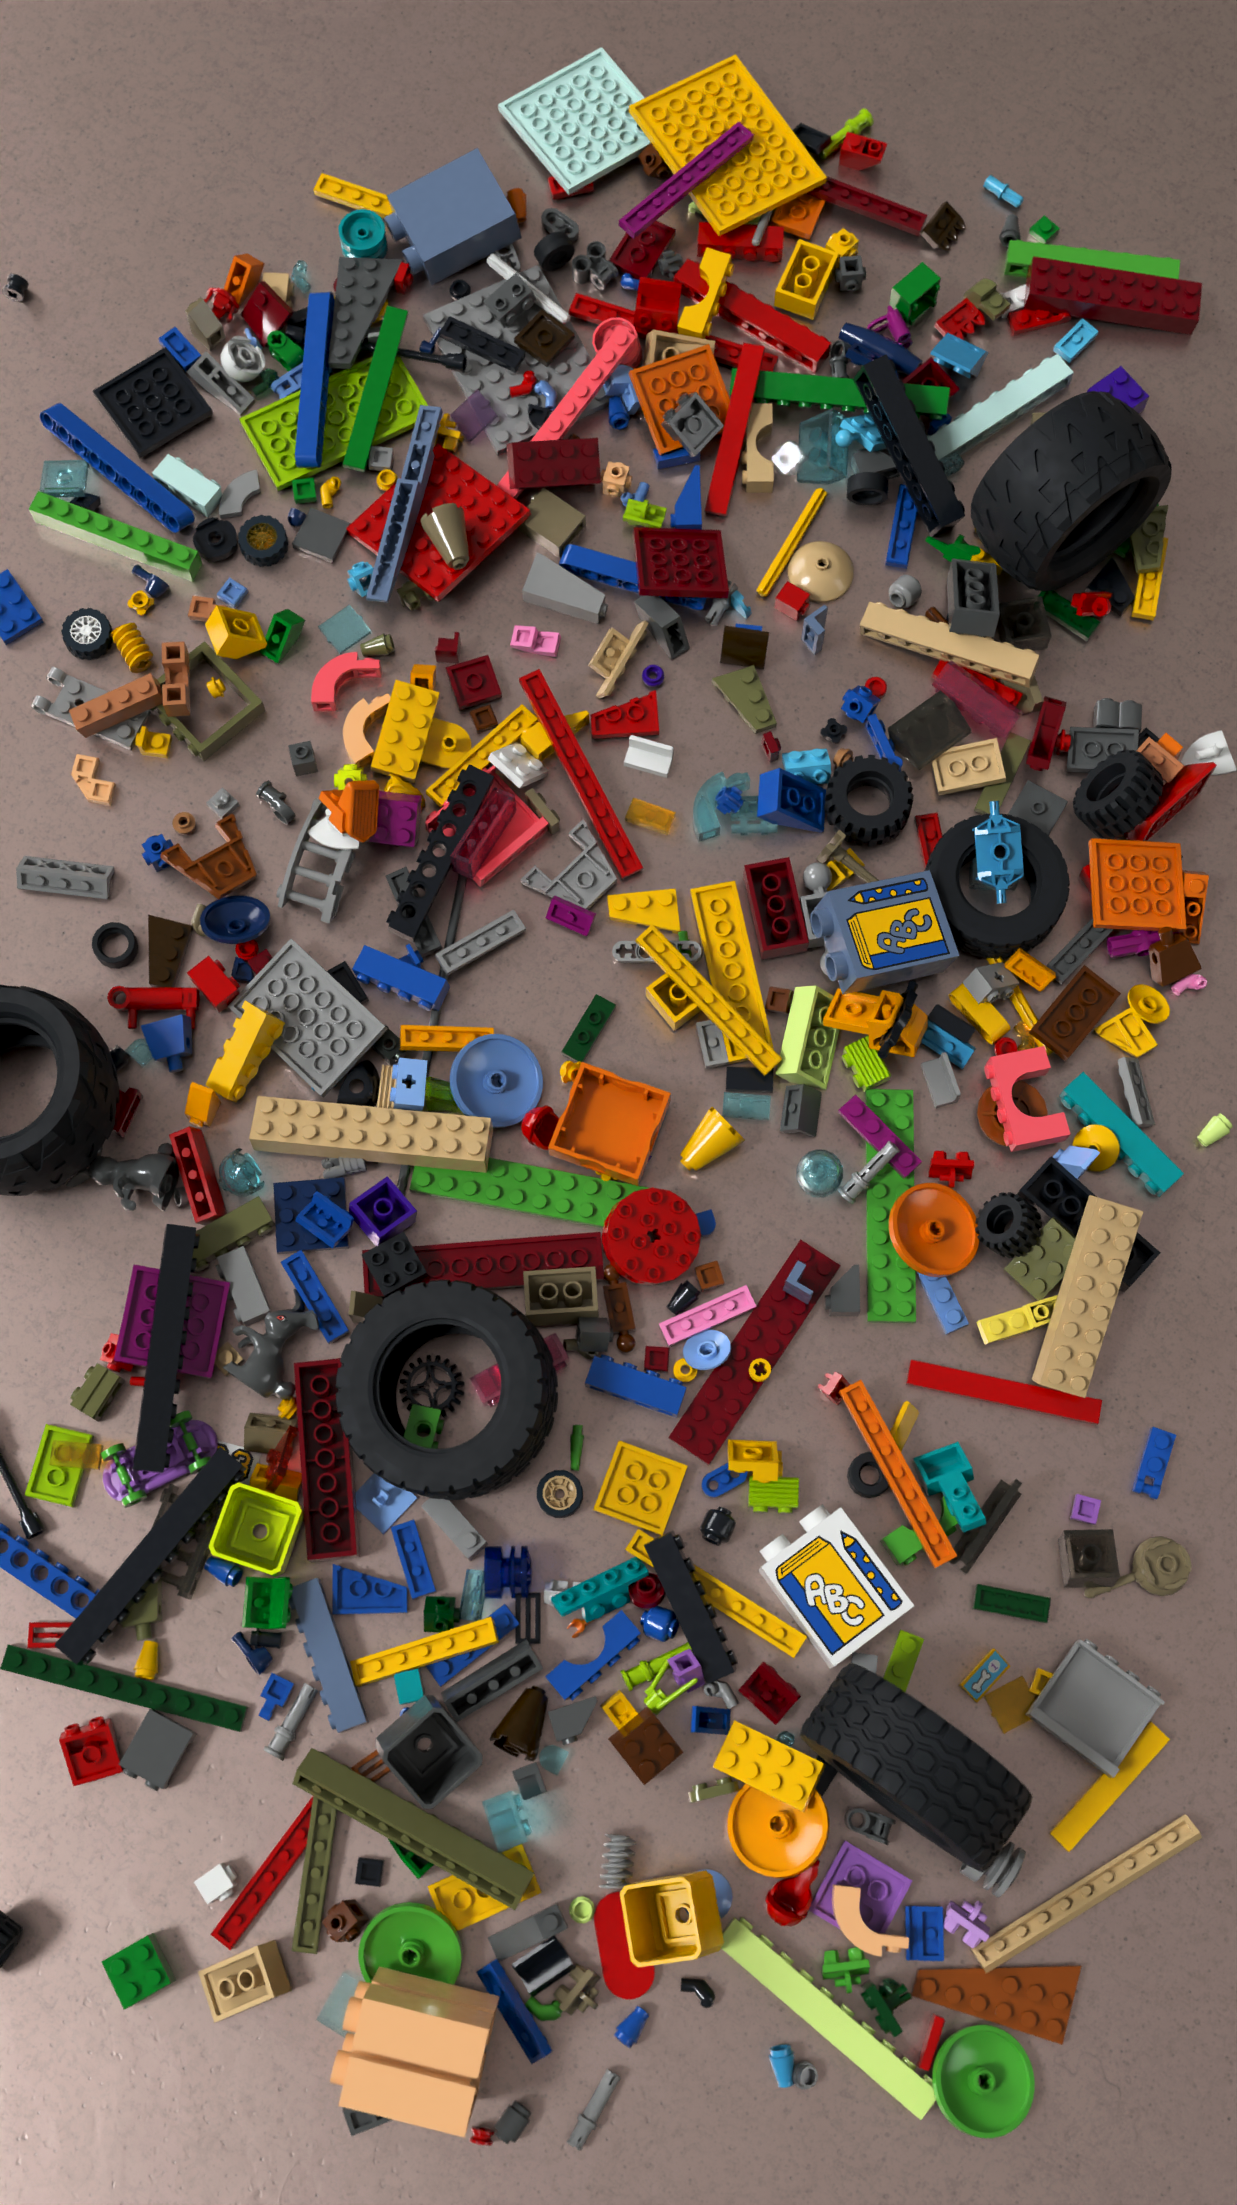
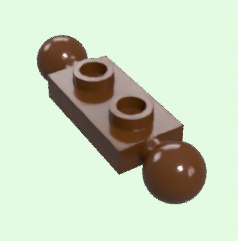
M608 1264L603 1270L604 1279L609 1282V1285L603 1286L610 1328H613V1334L619 1333L620 1335L616 1341L617 1348L621 1352L628 1353L634 1349L636 1342L634 1337L629 1334V1331L635 1330V1323L627 1283H619L618 1280L621 1278V1275L611 1264Z

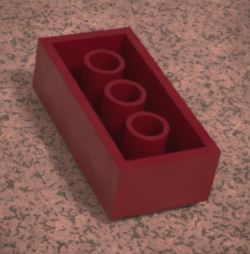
M598 438L512 442L506 444L510 490L601 483Z
M790 857L744 865L743 878L762 960L807 952L809 941Z

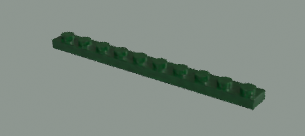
M7 1645L0 1668L12 1673L238 1732L242 1731L248 1707L85 1664L82 1666L76 1665L70 1660L12 1645Z

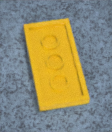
M734 1720L713 1768L805 1812L826 1765Z
M523 1844L502 1852L508 1859L517 1864L524 1865L534 1873ZM535 1873L520 1902L542 1893ZM454 1875L428 1886L436 1909L449 1919L456 1931L509 1908Z

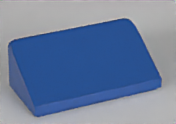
M657 448L653 449L657 469L700 461V452L696 456L691 457L685 448L659 455Z

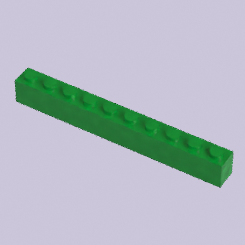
M732 368L729 393L730 396L732 394L737 368ZM760 371L754 396L756 403H769L771 401L777 402L778 406L790 407V403L799 404V408L811 409L812 405L820 406L821 410L833 411V407L842 408L843 412L854 413L855 409L864 410V414H870L853 379ZM904 383L905 393L908 399L914 403L915 414L918 419L920 415L929 416L930 420L941 421L942 417H947L950 387Z

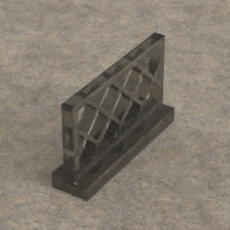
M1002 1479L998 1482L981 1507L986 1518V1524L964 1532L953 1549L957 1557L948 1561V1563L966 1575L1021 1496V1493L1017 1491L1022 1485L1019 1480L1015 1479L1010 1484H1007Z

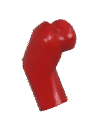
M526 371L523 374L524 379L521 385L509 387L511 398L527 395L532 392L537 383V378L533 371Z

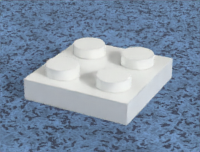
M518 742L491 752L488 760L519 789L545 778L549 771L543 766L541 761L535 759Z

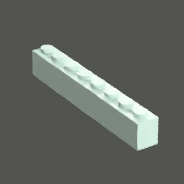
M1058 354L1052 358L1047 357L1035 369L1027 370L1018 380L1010 381L1001 391L997 390L984 402L976 403L969 412L959 414L949 425L944 424L935 434L927 436L928 440H931L934 444L938 461L940 460L944 466L1053 396L1070 384L1074 372Z

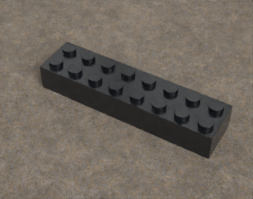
M886 354L863 365L853 380L930 537H933L954 527L965 517V508L962 502L958 501L954 485L950 480L948 481L945 475V467L937 459L934 444L931 440H928L925 434V426L921 420H918L915 414L914 403L908 399L905 393V385L902 380L898 379L895 373L896 367Z

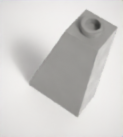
M536 553L522 590L523 601L599 624L601 616L605 617L608 609V604H605V594L544 555Z

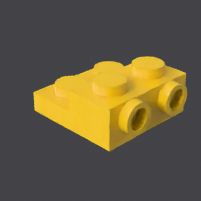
M728 1440V1470H733L737 1473L752 1471L753 1480H758L762 1483L778 1481V1476L782 1477V1451H777V1441Z

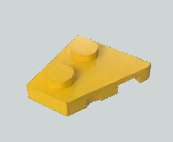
M1131 1007L1094 1029L1095 1034L1135 1058L1143 1056L1158 1046L1141 1018L1135 1014Z

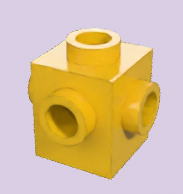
M842 228L838 233L831 235L825 248L839 253L838 267L840 257L857 256L859 240L853 233Z

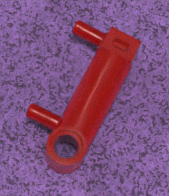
M115 986L108 992L107 999L113 1008L121 1012L128 1011V1029L137 1028V1010L186 1011V1016L191 1018V1029H195V1012L199 1010L200 990L198 988ZM121 993H125L126 1001L123 1004H117L116 997Z

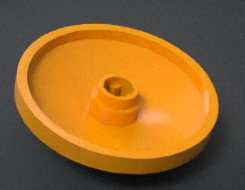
M745 1784L732 1801L727 1826L732 1848L747 1867L766 1877L787 1878L804 1872L818 1860L828 1840L830 1823L826 1804L816 1789L805 1812H802Z

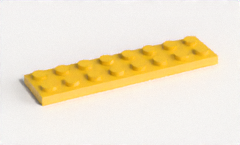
M735 880L690 889L710 984L774 1050ZM722 1032L729 1064L748 1061L749 1059Z

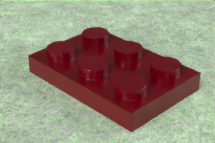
M656 220L634 239L625 233L610 257L609 262L618 271L625 274L629 273L635 279L639 280L640 277L650 278L658 265V260L662 258V253L667 250L675 237L676 229Z

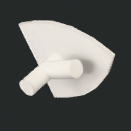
M1222 730L1205 735L1195 741L1185 752L1181 760L1184 767L1189 764L1214 762L1217 766L1211 774L1213 776L1237 771Z
M328 808L325 810L326 817L307 831V834L322 845L343 850L359 849V841L350 837L347 833H341L328 820L331 815V811Z

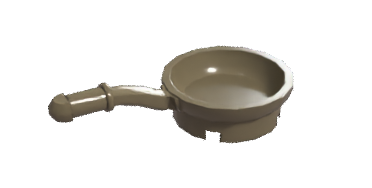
M1162 1536L1149 1538L1142 1542L1134 1553L1132 1573L1109 1581L1105 1580L1103 1583L1092 1587L1090 1586L1086 1588L1084 1594L1087 1598H1095V1596L1111 1592L1115 1588L1136 1581L1151 1594L1159 1596L1173 1595L1183 1588L1189 1578V1572H1191L1192 1567L1190 1556L1182 1545L1170 1538Z

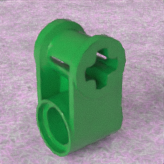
M276 330L269 333L267 342L270 346V354L286 371L289 372L303 363L304 350L299 345L295 344L281 331Z

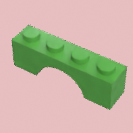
M943 1496L940 1499L941 1516L939 1523L948 1537L957 1530L955 1525L958 1522L955 1516L950 1514ZM903 1525L880 1541L897 1566L902 1562L907 1566L917 1559L915 1553L923 1548L916 1533Z

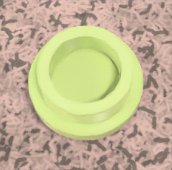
M584 1896L577 1897L570 1904V1916L577 1923H587L594 1916L595 1906L589 1898Z

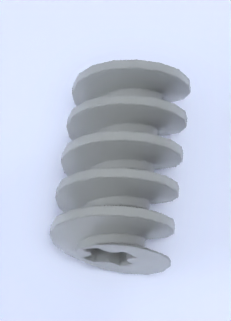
M605 1834V1836L612 1840L604 1843V1847L610 1849V1852L603 1853L602 1857L608 1859L609 1863L602 1864L601 1867L607 1870L608 1873L600 1875V1878L607 1881V1884L600 1885L599 1887L622 1890L625 1885L631 1884L625 1881V1879L632 1877L633 1873L626 1870V1868L634 1866V1862L628 1860L627 1857L634 1856L635 1852L628 1847L636 1845V1841L629 1838V1836Z

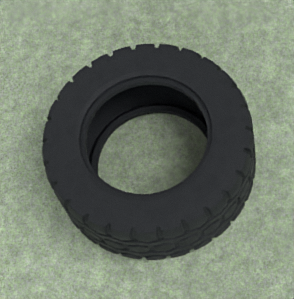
M432 1280L427 1284L425 1282L413 1284L406 1287L405 1291L398 1290L383 1299L381 1305L378 1303L364 1316L365 1320L363 1323H358L349 1337L351 1339L350 1343L345 1345L341 1355L340 1363L342 1365L338 1368L336 1376V1388H338L336 1406L337 1412L341 1414L339 1420L346 1438H349L351 1448L359 1459H362L364 1464L377 1476L383 1478V1480L391 1485L425 1497L462 1500L468 1497H479L488 1494L491 1490H497L512 1481L514 1476H519L531 1464V1459L536 1458L545 1444L544 1439L546 1436H549L555 1419L553 1414L556 1412L558 1403L556 1369L553 1367L554 1361L551 1352L539 1330L521 1311L504 1298L489 1289L475 1286V1284L469 1282ZM467 1334L478 1337L488 1345L494 1354L501 1376L500 1398L491 1420L475 1437L451 1448H425L404 1438L405 1428L400 1420L396 1405V1388L400 1373L407 1360L423 1344L443 1335Z
M850 1663L839 1672L836 1679L812 1711L810 1717L802 1725L800 1737L828 1764L905 1824L977 1871L984 1872L993 1864L996 1855H999L1004 1847L1003 1845L1007 1843L1031 1806L1033 1796L1017 1777L982 1747L914 1697L879 1675L857 1664Z

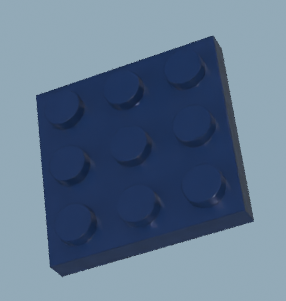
M345 1177L273 1183L277 1254L296 1253L300 1250L302 1252L349 1248L348 1234L334 1248H331L295 1221L297 1215L312 1201L313 1194L316 1191L329 1197L341 1209L347 1210Z

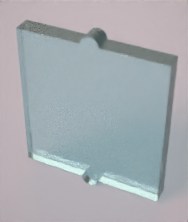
M350 605L318 626L327 638V642L331 643L340 655L371 633V630L363 622L362 616H358Z

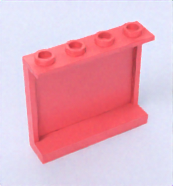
M494 765L489 769L484 768L482 770L493 775L494 781L455 858L458 865L467 872L480 888L545 834L549 826L548 821L544 817L539 819L497 775ZM466 788L463 793L470 797L475 794V791L472 788ZM447 800L443 803L444 807L438 812L434 810L427 816L425 830L429 834L432 829H437L439 822H437L441 810H446L449 805ZM456 808L453 811L454 815L458 817L466 813L462 808ZM446 828L443 831V834L447 837H452L456 833L452 828Z

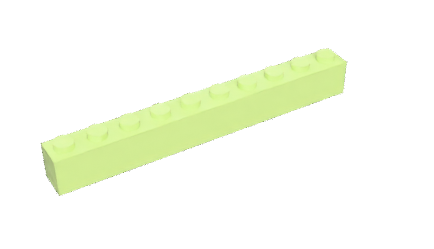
M733 1917L722 1931L724 1939L722 1949L915 2116L922 2120L936 2101L932 2079L926 2074L920 2077L914 2071L917 2066L905 2056L902 2060L894 2054L896 2048L885 2039L882 2042L878 2041L873 2036L876 2031L864 2021L861 2025L853 2019L855 2013L846 2005L842 2004L841 2007L836 2005L832 2001L835 1996L822 1986L820 1990L812 1984L814 1978L804 1969L798 1972L791 1965L794 1961L783 1951L778 1955L772 1950L771 1947L774 1944L763 1934L758 1938L751 1932L753 1926L743 1917L740 1920Z

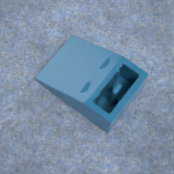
M947 333L930 354L935 356L933 361L949 369L955 366L954 371L970 379L971 375L978 376L989 352Z

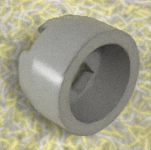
M185 1187L174 1189V1200L178 1207L189 1204Z

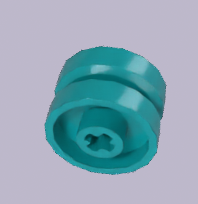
M365 209L354 210L348 213L341 220L338 227L343 256L384 259L388 251L385 225L381 217L375 212Z

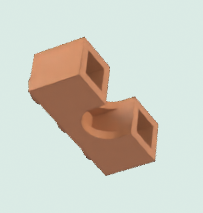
M184 641L162 643V665L165 672V684H162L164 710L168 717L190 716L189 652Z

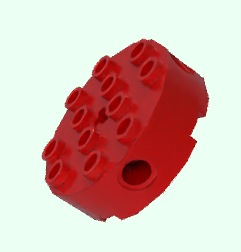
M658 1188L634 1191L616 1203L604 1221L602 1244L606 1257L616 1271L632 1283L648 1286L669 1282L688 1270L699 1252L701 1239L697 1216L689 1204L673 1192ZM650 1232L655 1237L653 1241H650V1236L647 1235Z

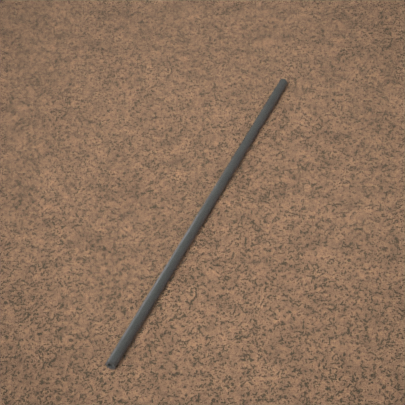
M461 866L444 949L455 942L468 876ZM440 966L439 977L447 979L448 976ZM442 1005L439 1011L432 1009L429 1026H438ZM433 1051L423 1052L422 1060H428L426 1085ZM401 1165L397 1188L404 1196L411 1165Z

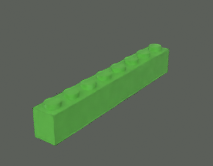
M1010 240L1004 275L1027 277L1031 260L1035 256L1179 279L1180 260L1169 257L1160 258L1150 255H1135L1127 252L1118 253L1107 250H1092L1084 247L1075 248L1065 245H1049L1041 242L1032 243L1022 240Z
M37 492L29 507L35 523L191 582L194 581L202 565L197 550L43 492Z

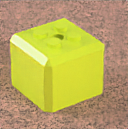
M238 1482L230 1486L211 1538L209 1549L212 1555L278 1577L285 1573L304 1520V1509L296 1501ZM259 1524H263L267 1528L266 1536L261 1539L256 1538L253 1534L254 1528Z

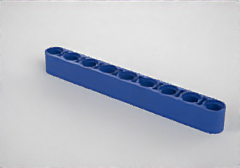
M332 292L310 293L308 299L295 447L297 468L321 467L330 371L328 361L335 304Z
M57 403L40 413L41 423L47 430L170 531L177 533L194 523V514L187 505L63 404Z

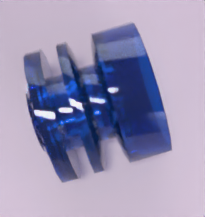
M485 1546V1599H502L504 1588H509L511 1598L516 1599L517 1587H521L522 1599H528L529 1590L532 1585V1559L530 1558L528 1546H521V1557H516V1546H511L509 1557H504L502 1546Z

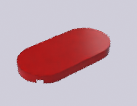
M616 1891L602 1898L594 1912V1925L603 1977L606 1986L614 1995L622 1999H636L650 1989L654 1980L655 1969L654 1965L637 1967L631 1962L620 1897L621 1891Z

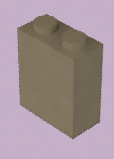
M543 488L531 498L530 504L527 506L530 509L531 516L518 527V530L560 558L565 546L572 544L585 529L586 516Z

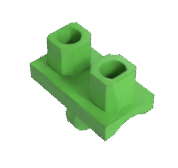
M858 1947L848 1949L849 1962L842 1963L839 1961L838 1951H825L824 1965H822L823 1980L834 1979L835 1987L845 1986L846 1993H852V1985L861 1984L859 1975L869 1974V1959H865L863 1950Z

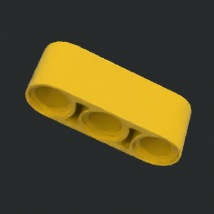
M963 983L948 994L953 1005L989 1044L993 1045L1011 1030L1008 1022L991 1003L978 1004Z

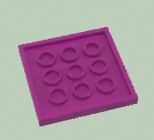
M133 1265L114 1361L144 1367L147 1365L160 1269ZM190 1275L189 1282H193L192 1297H187L186 1306L190 1307L189 1320L184 1321L183 1330L187 1331L185 1345L180 1346L179 1355H184L182 1370L177 1369V1373L211 1379L230 1282Z

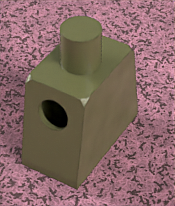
M158 1580L155 1584L151 1583L146 1588L147 1594L138 1604L134 1603L128 1610L130 1612L129 1616L122 1623L123 1628L126 1629L135 1627L137 1641L151 1639L150 1624L162 1621L161 1580Z

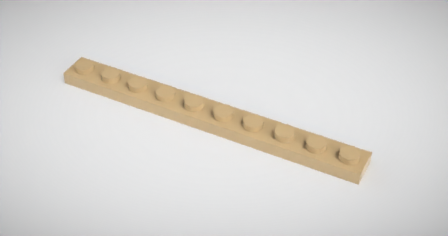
M1186 1814L995 1933L986 1942L983 1941L974 1949L971 1948L974 1956L987 1974L1201 1839L1200 1831Z

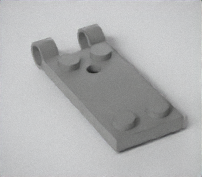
M52 667L46 678L51 683L63 687L54 704L48 699L37 695L31 707L41 714L74 726L69 710L77 707L76 702L81 700L86 703L108 693V691L69 676L64 671ZM149 709L94 735L132 750L136 735L140 733L141 727L145 725L151 711Z

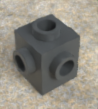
M861 255L840 257L838 269H835V282H839L840 291L861 289L862 281L866 280V268L862 266Z

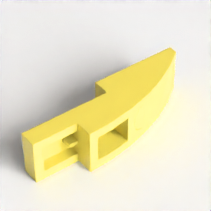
M1058 1295L977 1321L976 1323L984 1344L1007 1340L1048 1326Z

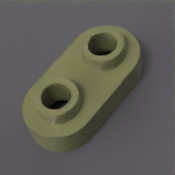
M731 1777L716 1780L717 1785L707 1787V1783L692 1786L693 1791L688 1792L690 1803L739 1791L737 1780L732 1781Z

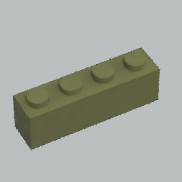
M259 1196L196 1231V1234H200L198 1249H193L192 1257L197 1258L196 1272L206 1269L209 1266L208 1263L217 1259L218 1256L228 1253L236 1247H245L251 1242L250 1239L257 1235L264 1236L272 1231L275 1223Z

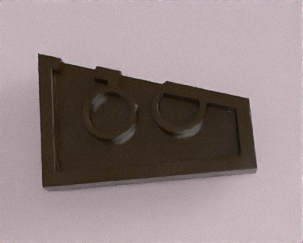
M148 915L149 984L151 987H175L194 929L191 925Z

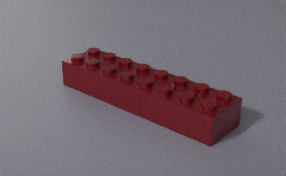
M1033 256L1027 271L1024 309L1044 310L1055 314L1067 313L1074 317L1192 335L1199 322L1202 283L1035 256Z
M341 1358L294 1363L306 1549L309 1562L360 1557L353 1454L349 1438H346L339 1420L341 1414L337 1412L336 1393L338 1392L336 1376L338 1368L342 1365L340 1363Z

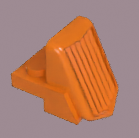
M375 780L350 781L346 784L344 790L321 791L318 799L331 811L328 820L341 833H347L350 837L362 843L366 842L376 833L380 788Z

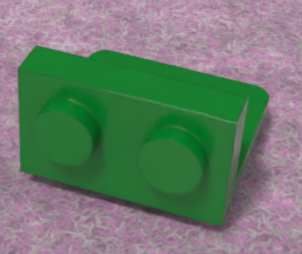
M246 1577L242 1628L269 1630L286 1628L291 1616L288 1602L293 1592V1586L290 1583L289 1577Z

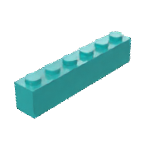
M1084 1072L1063 1089L1059 1095L1061 1102L1067 1109H1072L1078 1115L1079 1121L1084 1126L1099 1124L1114 1132L1120 1144L1118 1160H1122L1128 1166L1129 1172L1134 1177H1139L1145 1183V1188L1151 1194H1156L1160 1197L1182 1177L1184 1173Z

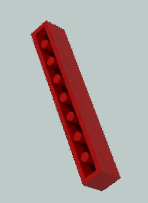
M688 258L675 274L674 282L682 283L681 294L698 304L706 297L709 285L701 278L700 263ZM726 281L727 289L724 297L720 296L718 302L720 307L717 316L816 374L830 355L831 342L824 336H819L812 332L807 326L795 322L790 316L778 312L770 304L761 302L753 294L739 289L736 284Z

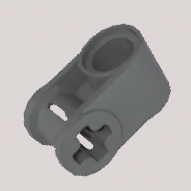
M856 1807L850 1808L844 1817L845 1825L850 1830L885 1845L889 1844L887 1838L891 1826L895 1824L896 1820ZM859 1812L863 1816V1823L859 1827H854L851 1817L854 1813Z

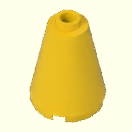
M711 1107L680 1153L683 1157L680 1162L689 1171L692 1168L698 1171L743 1143L745 1139Z

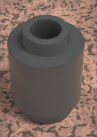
M515 2100L512 2105H508L494 2127L498 2130L495 2135L506 2144L510 2140L516 2143L530 2122L528 2118L532 2113Z

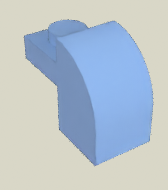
M619 364L603 385L606 396H621L628 414L635 415L641 405L628 374L633 368Z

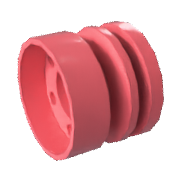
M610 318L603 321L597 326L593 334L592 343L596 355L616 328L621 326L637 338V342L620 364L627 365L633 369L638 368L642 360V349L635 327L623 318Z

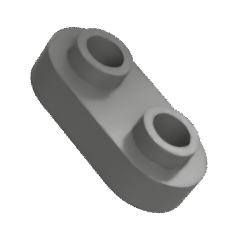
M555 208L546 209L542 213V226L549 233L558 231L571 233L567 234L571 242L578 239L579 227L575 221Z

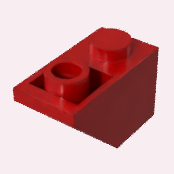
M847 132L841 147L839 165L860 171L880 164L887 148V143Z

